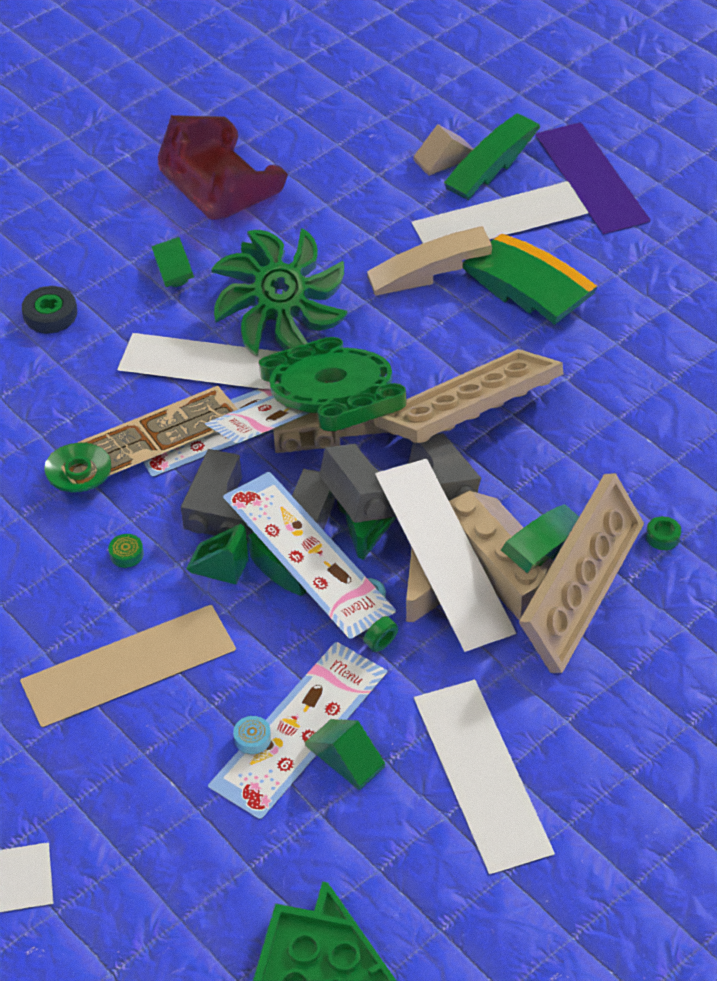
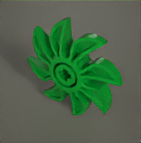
M303 228L300 231L297 252L292 263L286 264L283 262L284 244L277 236L263 230L247 231V235L266 263L265 267L260 266L250 254L235 253L220 259L211 269L212 273L248 283H232L221 292L215 303L214 318L215 323L239 310L255 306L243 315L241 336L246 348L257 357L262 332L268 320L276 321L275 340L282 348L287 350L308 343L297 328L293 317H299L311 330H327L341 323L348 314L346 310L313 301L327 300L337 292L344 278V262L341 261L321 273L306 277L316 268L318 249L312 235ZM277 289H282V294H276Z

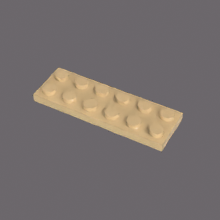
M517 349L406 399L407 404L403 409L375 418V427L389 431L390 434L410 439L414 443L426 442L431 436L441 431L451 430L458 423L467 419H475L480 416V413L488 409L501 407L505 401L514 397L524 396L535 387L551 383V380L564 374L563 362Z
M616 473L603 475L519 621V624L550 673H563L644 525Z

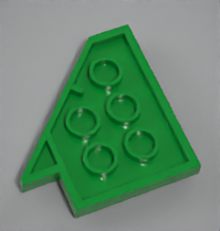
M322 881L314 911L275 903L253 981H397L328 882Z

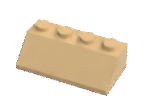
M468 491L450 500L449 503L497 596L520 621L554 560L550 558L542 566L537 565L527 574L501 551L505 542L523 529V526L497 498Z

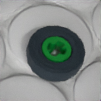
M40 287L31 291L22 302L23 319L27 326L36 332H59L68 328L75 321L77 316L76 299L69 290L63 287Z

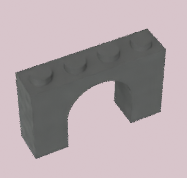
M444 433L435 434L426 442H413L408 464L427 459L448 501L468 491L478 493L481 477ZM356 444L325 447L319 476L354 523L396 517L375 473L381 471L368 461Z
M213 449L207 450L181 505L184 529L194 533L216 536L241 523L246 528L247 543H249L248 535L254 532L223 498V495L236 489L242 479L240 455ZM303 468L292 497L324 530L336 497L319 476L320 472Z

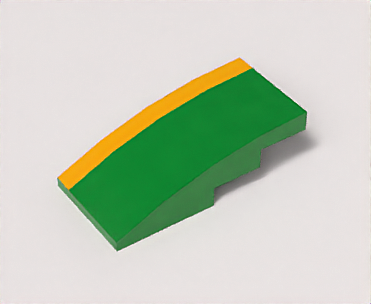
M503 233L491 241L492 254L466 259L462 262V268L504 303L512 299L529 314L536 309L554 325L594 295L597 285L577 270L548 252Z

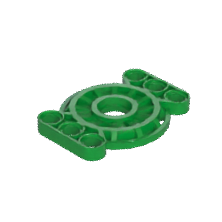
M336 337L322 338L265 356L259 360L260 377L262 380L270 382L273 397L287 407L318 414L319 427L324 431L343 430L399 411L407 404L406 388L401 384L392 383L391 365L384 357L363 349L344 348L343 341ZM327 381H337L333 383H324Z

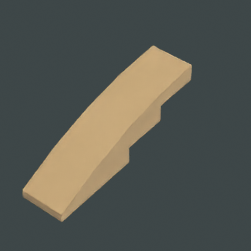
M483 226L455 232L420 244L388 259L367 271V277L375 296L433 284V275L462 269L463 260L492 254V244Z

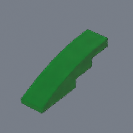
M519 113L513 115L484 138L461 161L444 181L446 189L469 201L481 184L489 185L502 167L508 170L540 129V124Z
M565 504L553 508L508 539L501 548V551L528 574L537 565L542 566L550 558L553 560L558 555L579 516Z

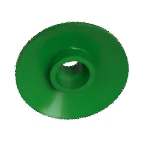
M79 442L67 444L55 450L47 458L44 470L47 480L55 488L66 492H84L101 485L110 475L112 464L110 456L103 448L91 443ZM90 460L95 463L97 472L91 480L80 484H74L69 480V478L73 480L87 478L92 472ZM63 464H65V473L61 468ZM74 464H84L87 466V469L80 473H74L69 470Z

